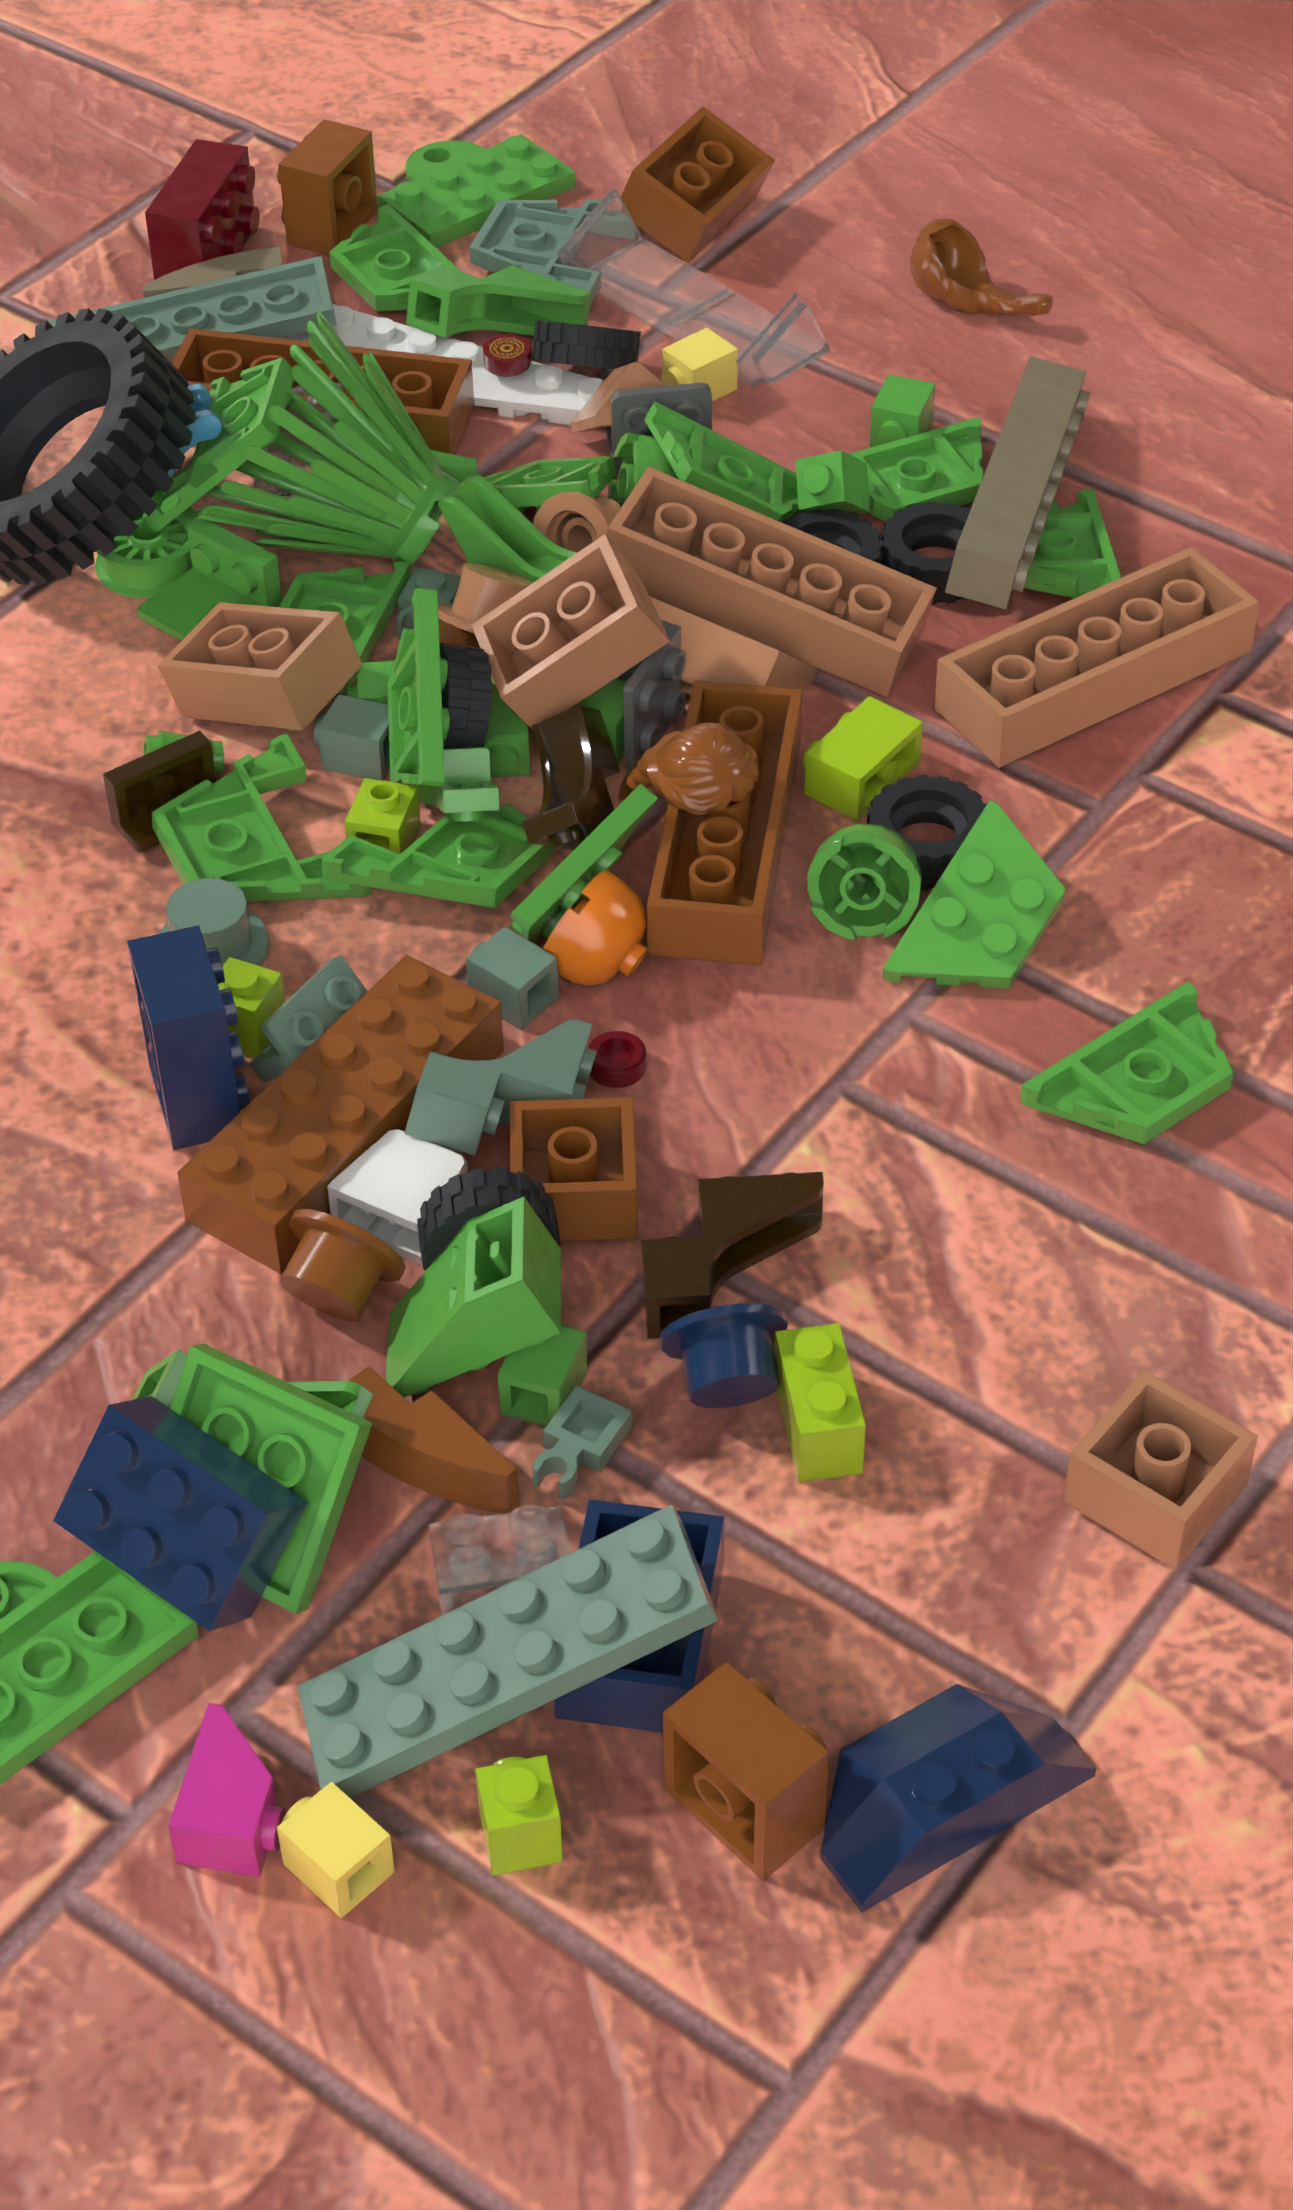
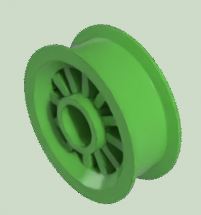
M191 506L158 532H155L142 520L144 512H141L133 520L139 528L130 537H127L123 532L118 534L114 538L117 548L107 556L100 549L97 550L98 556L95 568L102 584L120 595L133 598H151L193 568L190 558L187 526L197 520L196 517L199 514Z

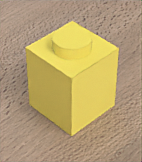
M706 327L662 349L661 381L666 386L706 383L711 389L712 401L737 390L738 348Z
M332 1781L313 1797H304L296 1802L288 1810L282 1823L277 1826L283 1865L340 1918H343L395 1873L390 1834Z

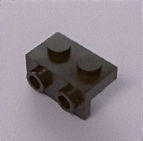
M197 731L103 773L111 823L137 852H144L161 844L152 828L153 811L206 779L211 783L216 782L211 742L201 731Z

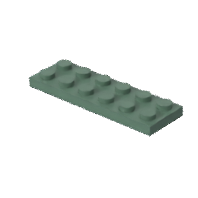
M322 256L100 308L109 310L113 315L116 312L123 315L171 363L189 328L283 338L300 333H308V321L314 322L320 329L317 320L318 310L324 315L331 326L337 325ZM98 309L91 310V311H92L94 314H96L97 311H98ZM57 319L49 320L48 322L55 327Z
M671 1504L298 1685L320 1789L322 1790L332 1781L349 1798L356 1796L718 1621L684 1524L673 1505Z

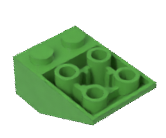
M525 1197L467 1220L390 1312L385 1381L403 1397L426 1392L438 1383L470 1370L484 1368L494 1360L526 1347L540 1345L548 1338L561 1333V1249Z

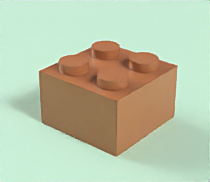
M1143 1370L1070 1453L1063 1502L1177 1570L1247 1486L1258 1435Z

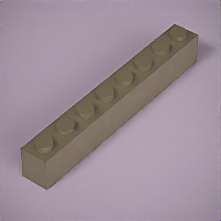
M1029 357L956 546L945 593L1006 609L1012 591L1023 592L1039 540H1041L1047 517L1052 509L1056 491L1059 489L1064 469L1067 466L1072 446L1075 443L1080 423L1086 411L1090 392L1082 390L1087 371Z

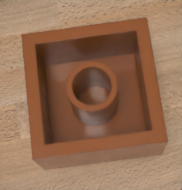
M323 119L279 163L277 180L281 185L283 202L281 219L285 225L287 245L330 256L329 252L341 241L349 239L357 227L361 224L366 225L378 212L372 131Z
M633 1097L510 1101V1172L517 1173L519 1171L527 1174L532 1181H539L545 1187L546 1194L551 1195L555 1206L560 1240L638 1239Z
M726 1661L663 1712L664 1790L762 1881L767 1879L825 1829L829 1760L827 1747L821 1736L810 1725L804 1722L796 1723L776 1705L770 1691L759 1680L753 1677L746 1679Z

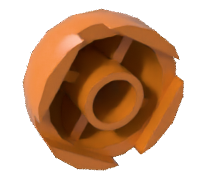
M605 869L583 889L581 893L587 897L574 910L570 907L568 908L543 947L544 950L558 958V976L576 985L593 987L606 984L619 972L629 977L648 952V949L641 944L647 929L645 908L638 895L624 881Z

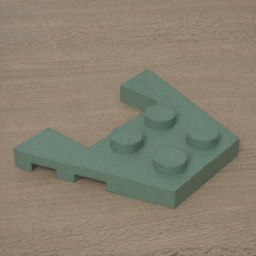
M499 200L469 247L470 263L493 273L513 265L591 292V306L601 288V271L563 264L584 230L630 237L636 225L615 208H602V200H585L580 208H558L557 200Z

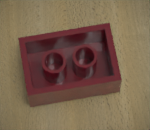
M196 139L145 211L154 280L196 263L242 252L251 234L257 232L260 212L259 208L254 206L255 169L249 163L248 146Z

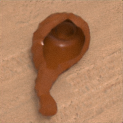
M935 219L921 229L919 236H917L910 257V272L916 286L926 295L946 302L952 309L960 308L969 314L985 311L1000 315H1019L1023 313L1036 316L1048 314L1051 310L1053 299L1048 294L1034 293L1016 298L997 287L990 279L984 253L976 238L953 219Z
M700 723L691 725L683 731H675L665 735L654 747L645 751L642 758L639 759L637 767L627 771L620 786L618 799L623 802L640 784L646 788L652 784L657 793L667 799L678 810L703 815L710 811L726 809L730 801L743 802L746 796L754 791L755 783L759 780L758 761L754 759L747 744L733 731H729L721 724Z

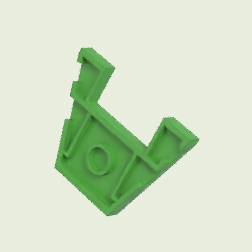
M283 357L243 370L240 374L243 380L230 383L225 377H221L212 381L210 387L213 389L209 390L211 404L207 410L217 414L222 425L221 432L214 439L198 442L190 466L171 477L174 482L167 493L157 491L152 499L158 506L150 516L143 513L142 520L155 532L164 528L247 461L243 456L245 448L255 446L263 450L277 439L281 428L269 418L268 410L273 405H279L283 409L287 406L291 399L289 392L293 383L291 374L293 367Z
M287 733L269 741V750L253 758L247 754L234 762L233 771L216 782L211 783L206 779L152 812V828L183 885L203 878L222 879L234 883L240 888L247 902L364 897L371 895V887L322 878V858L331 851L297 860L262 800L260 794L306 781V765Z
M414 785L418 786L420 802L438 808L435 805L434 786ZM506 804L502 808L499 807L500 810L485 811V819L480 821L451 820V813H447L400 854L350 835L322 858V878L496 908L554 854V851H552L551 846L529 843L522 822L530 818L510 804Z

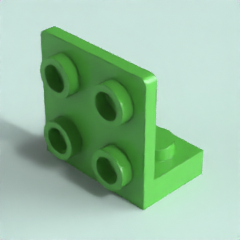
M197 519L187 526L190 558L193 568L138 606L137 610L141 620L182 641L219 602L279 607L282 602L277 555L211 521Z

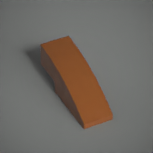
M370 1366L348 1380L363 1386L373 1394L363 1419L372 1422V1426L361 1455L362 1458L396 1479L422 1491L471 1508L511 1515L520 1508L517 1468L432 1390L410 1404Z

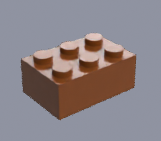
M701 107L633 169L615 209L667 247L672 253L689 263L756 199L775 160L705 107Z

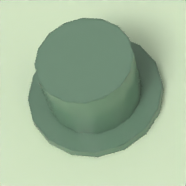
M203 878L184 884L176 889L168 899L166 907L168 922L158 934L199 925L206 949L218 948L222 966L229 957L261 966L267 959L270 941L264 923L248 910L243 891L234 883L216 878Z

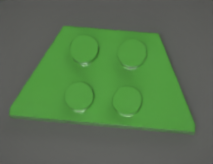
M389 204L378 209V221L370 228L368 225L361 224L352 232L349 239L341 241L329 252L331 268L376 312L408 309L410 278L441 265L460 271Z
M654 401L645 416V422L679 480L779 522L792 518L794 514L803 513L798 507L797 477L795 472Z
M977 417L849 453V455L867 463L870 513L868 514L886 522L888 518L891 519L894 516L895 512L900 509H907L910 505L917 503L921 505L927 504V502L942 504L948 502L956 504V506H962L974 502L983 479L981 420Z
M612 456L537 460L511 470L485 476L484 478L519 512H522L531 506H536L538 511L545 500L560 492L578 491L594 499L614 479L616 471Z
M1085 489L1078 491L1077 503L1059 509L1058 503L1054 501L1024 588L1077 598L1120 579V571L1094 490Z
M393 562V573L369 576L363 575L362 566L342 568L336 572L318 571L297 574L279 607L340 612L361 662L366 663L398 605L399 595L411 576L410 562ZM356 673L346 683V687L338 694L347 696V686L355 685L357 682Z
M416 588L411 600L414 608V629L403 628L397 657L393 663L387 684L390 782L442 787L445 783L443 741H445L448 734L450 716L448 708L442 707L441 691L444 690L446 685L448 665L445 658H440L438 591Z
M640 784L512 912L510 918L514 921L510 924V929L534 944H537L543 937L548 940L568 908L574 909L587 897L581 892L588 883L605 869L611 871L623 855L620 851L655 804L658 797Z
M992 800L988 802L887 960L882 973V978L886 981L901 983V976L936 978V985L960 986L964 983H976L981 987L1009 989L1062 905L1066 889L998 803Z
M1188 981L1022 1084L1020 1101L1027 1107L1146 1144L1231 1089L1233 1070L1225 1053L1216 1045L1217 1035L1210 1019L1203 1020L1196 1004L1198 993L1195 986Z

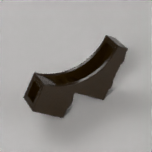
M581 705L532 725L542 766L543 800L538 815L523 821L522 824L529 843L551 846L554 852L566 849L574 851L614 811L604 778L621 771L601 711Z

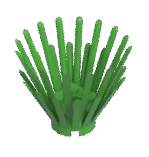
M318 310L317 320L320 329L312 321H308L307 330L310 334L309 345L355 399L365 414L298 345L294 344L290 347V355L298 365L292 368V378L338 422L335 424L290 389L291 399L287 405L319 431L314 430L279 405H273L269 408V418L322 455L280 432L272 444L311 466L313 473L255 446H249L243 451V456L247 461L240 465L236 471L298 496H293L289 499L234 481H227L221 486H214L207 492L211 497L305 523L216 504L199 508L196 512L200 515L196 519L256 529V532L260 535L291 539L264 538L253 542L262 547L390 558L395 562L406 561L413 565L441 525L438 520L442 515V511L437 503L458 486L460 481L441 469L372 352L369 351V356L366 353L363 355L365 373L327 319Z

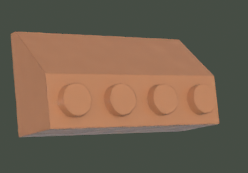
M650 597L660 620L681 626V650L686 652V664L681 675V691L690 696L694 680L804 690L816 677L819 669Z

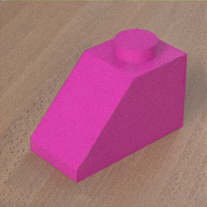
M208 1703L168 1825L176 1863L260 1877L268 1850L278 1851L280 1848L277 1826L282 1823L286 1815V1809L277 1806L271 1774L223 1705Z

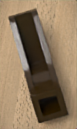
M789 1172L774 1175L726 1176L698 1179V1222L700 1236L641 1240L642 1285L647 1339L660 1338L661 1332L672 1322L690 1313L711 1308L717 1291L732 1276L817 1233L822 1227L823 1172Z

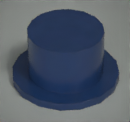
M737 1303L711 1307L690 1313L668 1325L661 1332V1351L671 1358L683 1360L690 1401L696 1406L727 1408L745 1405L771 1395L779 1387L780 1382L772 1344L775 1343V1331L787 1330V1315L778 1307L762 1303Z

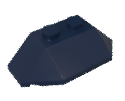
M955 1684L840 1750L821 1848V1860L862 1913L1095 1777L1096 1768L1053 1717Z

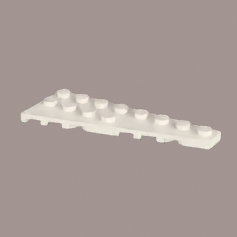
M333 304L337 325L332 326V328L345 346L472 360L474 406L498 408L499 417L514 418L515 416L532 412L540 413L541 419H548L549 423L571 425L570 423L603 382L600 378L583 376L562 370L554 365H545L534 361L531 362L529 369L520 375L512 377L497 376L485 369L483 364V347L473 342L460 341L450 337L444 338L422 329L393 322L388 318H379L352 310L346 306ZM300 333L283 337V339L309 341L310 334Z

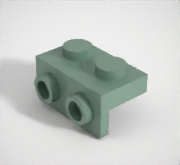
M342 956L331 958L262 1023L261 1029L271 1043L249 1064L263 1082L276 1079L367 992V989Z

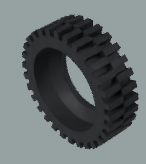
M89 308L80 309L76 318L69 312L58 315L55 327L46 320L35 326V337L30 339L23 333L13 340L15 349L11 353L7 354L3 349L0 350V578L8 582L13 579L18 584L28 585L32 579L37 584L49 583L52 573L58 579L71 576L73 563H76L82 570L93 565L94 552L99 549L107 556L117 548L114 538L118 534L123 532L127 537H130L139 528L133 520L141 512L148 516L152 514L158 506L152 499L157 491L167 493L174 482L167 475L170 469H181L186 458L178 448L190 445L193 433L186 427L195 423V411L189 406L194 403L193 393L187 388L189 383L176 367L130 321L117 312L113 315L107 309L99 308L96 314ZM105 406L94 431L78 453L53 477L22 495L23 485L29 469L49 440L75 418L90 410Z

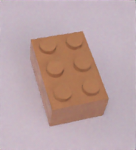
M606 534L471 625L480 648H483L489 657L491 675L501 699L531 729L532 725L569 710L670 642L638 570Z
M219 602L160 662L158 668L182 717L303 731L315 721L317 714L327 703L346 687V683L363 664L340 612Z

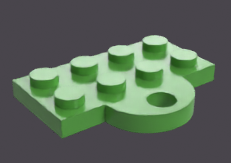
M522 134L509 137L504 142L488 149L465 141H440L425 145L414 151L406 161L407 182L377 195L378 209L389 204L434 247L438 248L481 229L499 200H547L574 188L575 171Z
M96 1551L58 1578L46 1569L31 1563L20 1561L0 1562V1785L199 1636L197 1622Z

